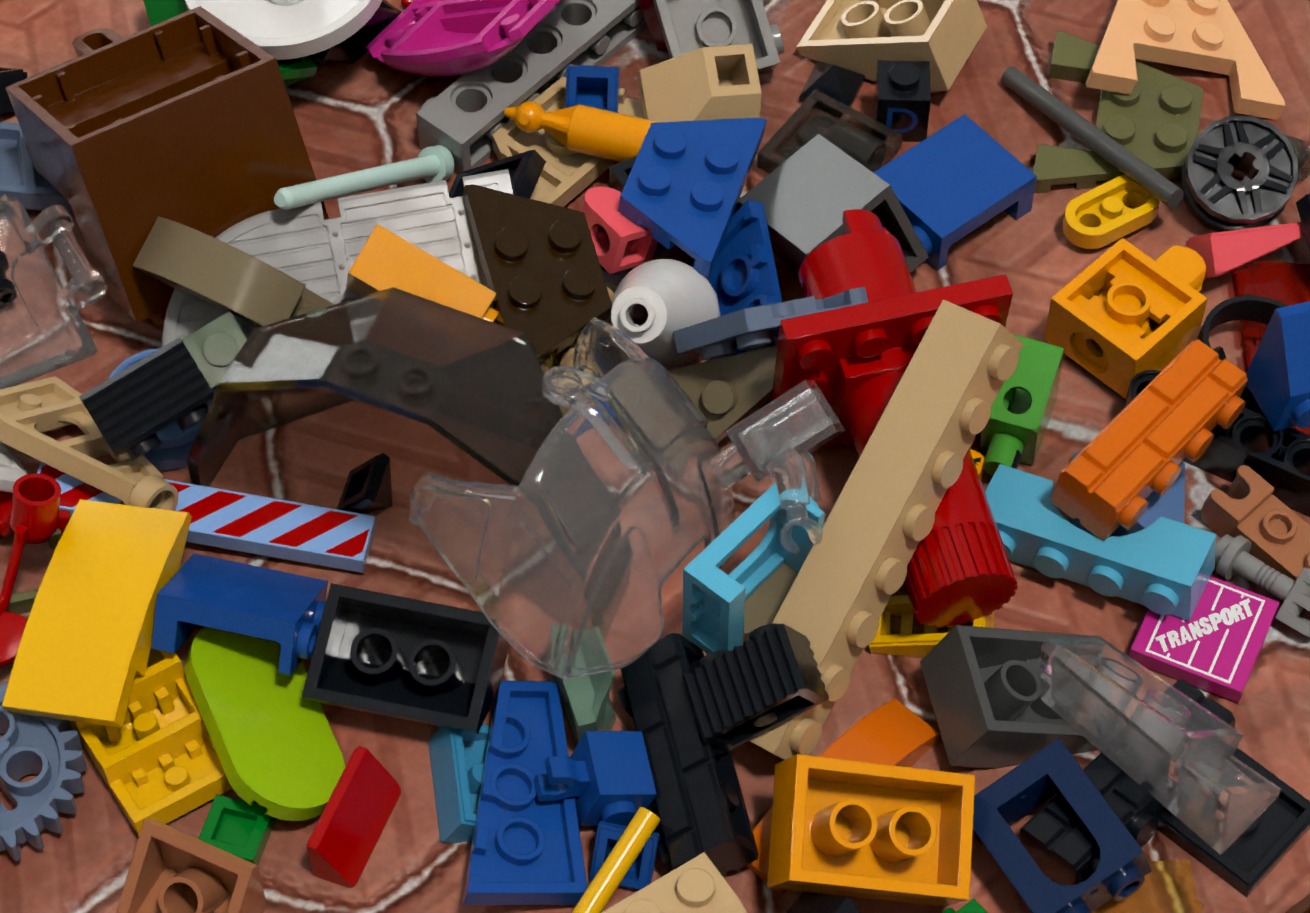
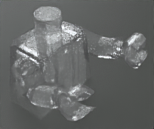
M804 380L729 428L726 432L732 444L706 459V462L724 490L749 474H752L757 482L768 478L775 482L781 509H786L788 523L783 526L780 533L781 545L786 551L797 554L801 551L791 537V530L794 526L805 528L810 540L815 545L821 542L823 534L820 525L808 517L806 505L810 504L809 496L816 503L821 500L816 464L810 453L846 430L817 383Z

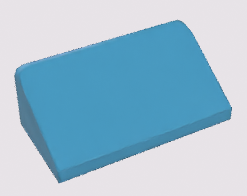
M482 724L478 734L440 727L429 740L441 842L460 843L472 841L490 730L489 725Z

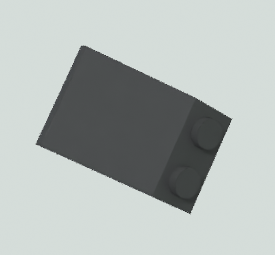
M956 625L920 661L950 766L1002 768L1019 765L1058 738H1060L1072 755L1106 749L1129 727L1100 636Z

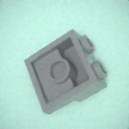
M653 0L670 59L702 47L753 44L758 72L775 68L781 63L779 54L784 53L783 39L777 24L769 25L764 5L770 4V0Z

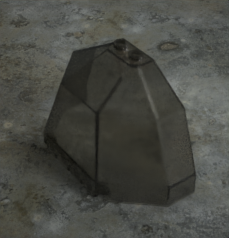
M394 287L258 327L252 331L219 382L188 455L187 464L192 484L209 487L239 440L356 399L424 423L537 504L592 610L593 624L599 625L602 637L606 643L637 584V552L583 418L525 333Z

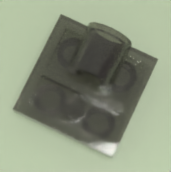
M815 89L757 153V167L770 174L819 133L867 169L875 172L889 163L901 149L903 134Z

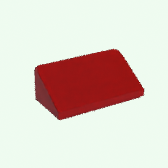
M358 746L357 749H354L306 844L313 876L347 888L356 886L401 795V788L397 781L367 748Z

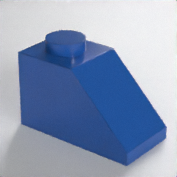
M1310 301L1275 309L1246 373L1248 379L1246 385L1273 431L1294 426L1299 428L1310 427Z

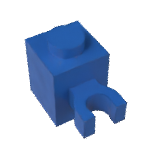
M586 731L570 757L548 756L544 762L547 774H537L534 779L538 801H556L575 796L580 826H598L600 820L628 826L639 807L647 809L657 795L642 731Z

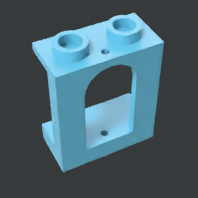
M778 479L683 569V636L707 654L722 650L732 651L735 646L743 645L745 600L784 563L799 573L824 525L825 512L819 508L818 504L809 495L800 491L795 492ZM771 518L765 536L745 560L729 575L719 569L733 553Z

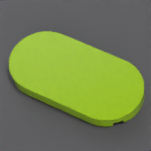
M203 627L195 636L184 664L185 675L231 787L250 806L255 801L260 806L268 808L265 814L280 820L303 821L321 815L346 766L342 752L321 704L302 698L308 675L302 661L291 676L279 674L281 645L278 642Z

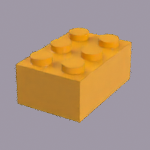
M796 754L775 764L767 888L941 907L969 900L975 775Z

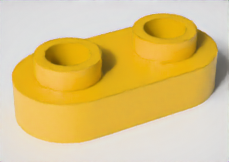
M1125 174L1118 176L1072 199L1068 203L1063 219V233L1072 244L1085 249L1104 247L1151 223L1157 216L1160 200Z

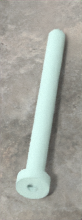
M434 145L424 148L417 158L280 188L274 196V202L279 208L289 210L420 178L427 182L448 180L454 171V159L446 147Z

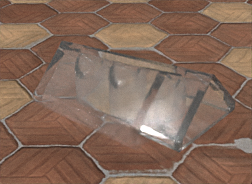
M1101 637L1046 638L1041 647V700L1220 855L1277 799L1282 790L1280 787L1233 756L1244 736L1243 733Z

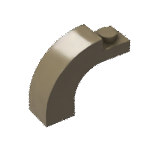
M158 216L133 264L137 269L169 287L204 300L227 312L231 311L233 315L258 327L300 352L313 357L339 309L335 304L305 288V284L271 265L201 231Z

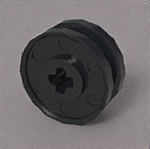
M1229 116L1210 123L1196 136L1181 169L1180 189L1184 192V202L1188 211L1203 226L1216 232L1269 226L1282 214L1297 184L1298 158L1290 140L1271 123L1254 116ZM1235 170L1245 174L1242 181L1232 177Z

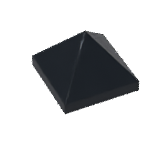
M817 61L799 96V102L847 116L865 81V75L833 64Z
M382 453L351 470L337 509L367 514L393 506L390 457Z

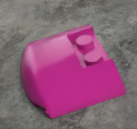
M414 0L365 48L370 57L377 58L385 65L405 73L427 77H448L467 74L483 69L511 52L562 0Z

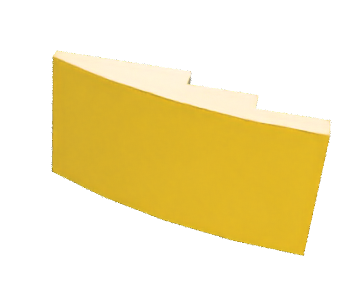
M79 500L56 546L38 589L17 650L2 707L17 714L123 727L135 676H145L152 646L157 593L180 569L192 519L189 512Z
M151 649L145 676H135L122 728L70 721L73 730H77L84 749L138 836L140 835L143 821L149 817L167 824L213 800L216 794L222 795L233 789L225 775L193 697L182 662L176 653Z

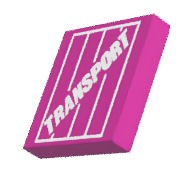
M1211 576L1190 621L1174 615L1157 614L1148 609L1130 649L1128 660L1175 679H1183L1193 686L1239 703L1280 602Z

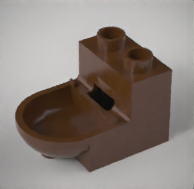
M201 6L125 38H122L109 28H100L86 32L72 42L77 58L5 87L24 135L26 147L34 168L68 200L102 289L137 323L147 319L152 325L164 326L166 311L174 292L173 288L133 266L158 216L184 224L215 238L244 219L266 211L279 209L274 202V196L280 188L316 180L276 58ZM321 202L324 220H327L329 217L324 202Z

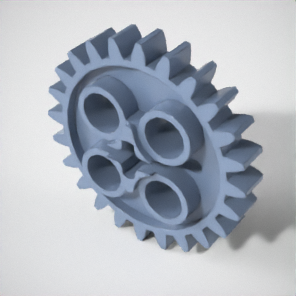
M2 683L0 686V734L5 735L0 738V787L4 796L16 808L8 810L0 801V851L7 850L15 861L21 860L20 844L28 841L32 846L41 850L44 848L40 832L44 828L56 833L63 831L57 813H76L77 807L72 794L85 791L81 772L87 770L83 752L80 751L82 745L77 730H72L70 721L17 714L2 707L8 684ZM38 774L36 778L28 782H18L26 775Z

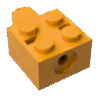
M1121 238L1051 298L1044 339L1052 345L1064 348L1065 355L1126 399L1130 381L1136 374L1145 370L1162 371L1192 340H1197L1208 299L1200 293L1206 271L1205 262L1196 251L1178 245L1170 247L1153 260L1124 238Z

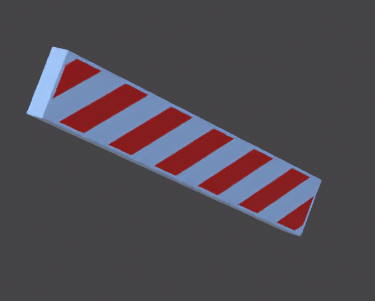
M43 462L40 463L37 474L50 476L59 483L61 488L59 510L69 511L70 518L80 499L125 505L122 500ZM164 479L178 491V502L174 511L189 512L192 516L186 542L348 571L364 572L376 529V516Z

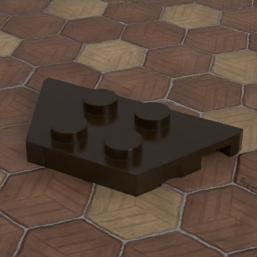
M474 184L465 185L463 200L488 288L497 293L492 303L494 309L499 312L497 321L514 379H520L529 374L532 365L552 351L558 354L571 345L578 334L591 331L607 320L611 314V299L584 212Z

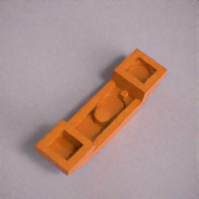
M893 699L858 721L833 742L819 757L912 767L940 739V733L898 700ZM772 807L753 830L759 853L758 859L745 865L766 883L768 882ZM775 889L781 895H783L787 891L783 889Z

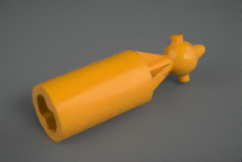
M527 101L519 106L506 107L504 110V115L513 120L517 127L524 132L533 133L543 128L567 147L569 151L616 162H622L637 156L651 123H659L581 104L545 113L540 104Z

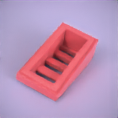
M1295 222L1204 234L1189 238V241H1186V247L1196 251L1203 258L1206 265L1204 279L1219 277L1299 240L1305 234L1302 223Z

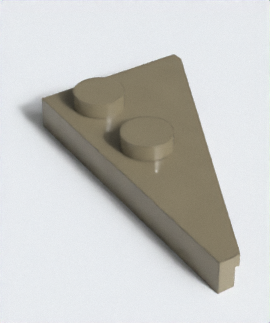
M778 345L624 380L616 388L678 471L687 470L772 397Z

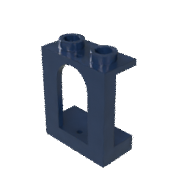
M1060 738L974 795L973 834L980 844L984 845L1032 913H1093L1094 910L1112 898L1115 901H1120L1135 893L1145 882L1144 876L1152 871L1142 848ZM1059 792H1061L1089 830L1100 848V861L1096 871L1086 881L1077 885H1061L1051 881L1041 871L1010 828L1012 824Z

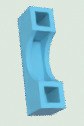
M999 464L985 490V494L1010 561L1037 569L1043 575L1051 578H1064L1091 587L1095 592L1104 596H1117L1144 605L1157 614L1174 615L1190 621L1215 569L1217 534L1161 516L1154 523L1138 532L1123 536H1109L1107 539L1101 540L1094 534L1083 531L1071 524L1052 503V480Z

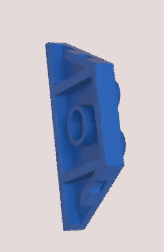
M739 118L651 123L620 195L618 211L636 225L648 229L652 237L668 250L677 245L695 259L693 268L699 274L709 277L763 139L767 120L763 118Z

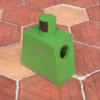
M1013 334L1024 343L1019 353V362L1013 375L1004 381L991 406L989 421L981 431L980 449L986 453L983 469L988 474L993 476L999 464L1017 469L1019 463L1026 465L1035 463L1057 400L1064 348Z

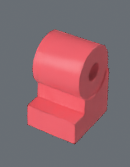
M600 186L587 190L582 201L581 212L585 213L601 266L611 274L652 261L658 241L652 237L648 229L636 225L618 211L620 191Z

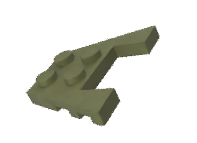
M1056 31L1049 78L1086 83L1099 46L1066 32ZM1136 61L1138 81L1131 95L1101 90L1096 127L1169 181L1180 180L1181 169L1199 132L1204 88ZM1038 144L1033 173L1037 176L1034 193H1048L1052 185L1074 183L1076 190L1095 188L1096 181L1112 180L1124 175V173L1093 150L1085 151Z

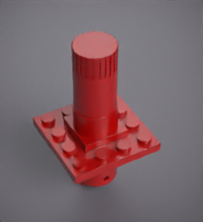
M853 209L843 211L842 222L847 234L833 238L814 249L803 260L799 268L798 277L805 298L815 296V300L823 299L849 289L865 287L868 302L780 320L767 431V443L772 458L786 455L804 457L820 448L838 444L855 446L858 457H860L942 300L944 299L1005 327L1013 296L1006 274L917 292L899 241L889 234L885 227H882L879 217L867 210ZM968 449L963 459V468L959 478L947 489L935 512V521L930 533L919 542L907 565L904 585L915 618L920 624L923 625L925 623L928 627H953L957 624H967L969 621L988 616L993 611L1002 608L1003 604L1008 603L1011 600L1010 598L1016 594L1015 590L1018 589L1015 575L970 449Z

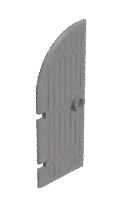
M508 169L462 177L464 188L465 185L474 184L513 194ZM446 180L337 198L340 217L324 220L321 201L289 210L274 209L244 219L215 237L305 284V288L339 307L321 344L415 328L346 288L348 272L376 224L488 288L463 196L450 198ZM174 289L164 320L162 347L179 337L183 339L227 313V311ZM233 315L257 355L295 349Z

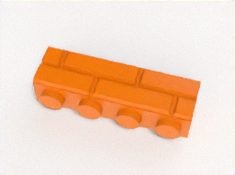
M1199 339L1192 340L1061 471L1051 496L1052 503L1072 519L1078 518L1080 525L1101 540L1107 539L1120 525L1126 530H1130L1148 507L1149 502L1145 499L1153 491L1160 496L1164 495L1181 473L1182 468L1178 465L1186 457L1192 462L1197 461L1214 438V434L1211 431L1218 424L1227 429L1238 418L1246 404V401L1240 398L1248 381L1246 373L1227 359L1220 360L1219 354Z

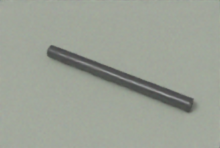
M1014 66L1004 71L1001 82L1165 205L1174 208L1182 201L1184 196L1182 189Z

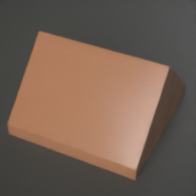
M149 817L143 821L116 913H263L267 904L258 865Z

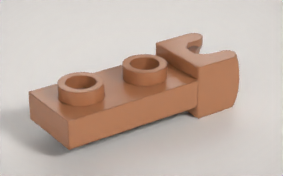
M1241 465L1237 469L1236 477L1229 487L1228 495L1219 489L1212 490L1201 509V519L1220 537L1226 534L1234 538L1241 535L1250 540L1252 546L1249 554L1296 581L1303 567L1310 568V525L1275 495H1272L1274 491L1272 485L1250 467Z

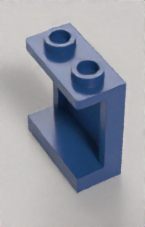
M965 114L873 172L890 184L929 256L925 261L935 270H939L946 265L948 249L952 244L1003 210L1015 220L1030 212L1037 178L1033 172Z
M194 553L157 593L151 649L175 653L195 628L200 625L278 642L281 645L278 673L291 676L303 659L309 660L313 654L326 604L328 581Z

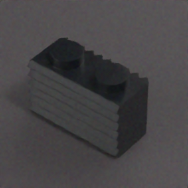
M179 337L79 396L116 458L127 452L131 460L134 461L161 445L162 442L157 434L176 422L180 429L184 431L211 415L212 413L207 404L215 400L216 396Z
M767 624L753 630L748 636L749 641H745L742 646H735L732 651L722 650L710 653L699 660L698 668H694L690 673L683 674L682 680L702 742L721 751L728 752L829 699V695L825 691V684L821 679L822 674L817 668L818 663L813 657L814 652L810 648V641L805 635L785 624Z

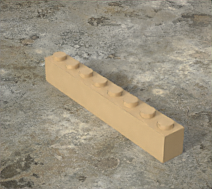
M944 299L942 300L772 624H785L808 638L810 648L814 652L813 657L818 663L817 668L822 674L821 679L825 684V691L828 693L829 699L749 740L750 742L784 760L796 754L809 755L819 744L822 737V727L831 709L848 689L851 671L863 649L876 636L880 616L892 594L897 592L902 586L907 574V565L919 542L930 533L935 521V512L947 489L959 478L963 468V459L976 434L980 433L987 425L991 415V406L1004 381L1008 380L1017 368L1019 353L1024 343L1000 323Z

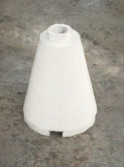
M657 259L637 266L622 279L612 299L610 316L616 340L632 359L642 365L655 369H673L686 366L701 356V353L677 354L673 331L720 317L717 294L706 276L699 274L686 263L671 259Z

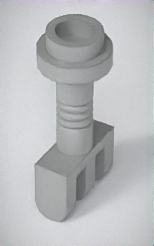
M1229 534L1223 536L1216 545V573L1226 580L1232 579L1238 573L1270 591V593L1284 601L1275 618L1310 638V620L1300 616L1303 608L1310 611V568L1303 567L1295 581L1249 554L1252 546L1250 540L1241 535L1235 538Z

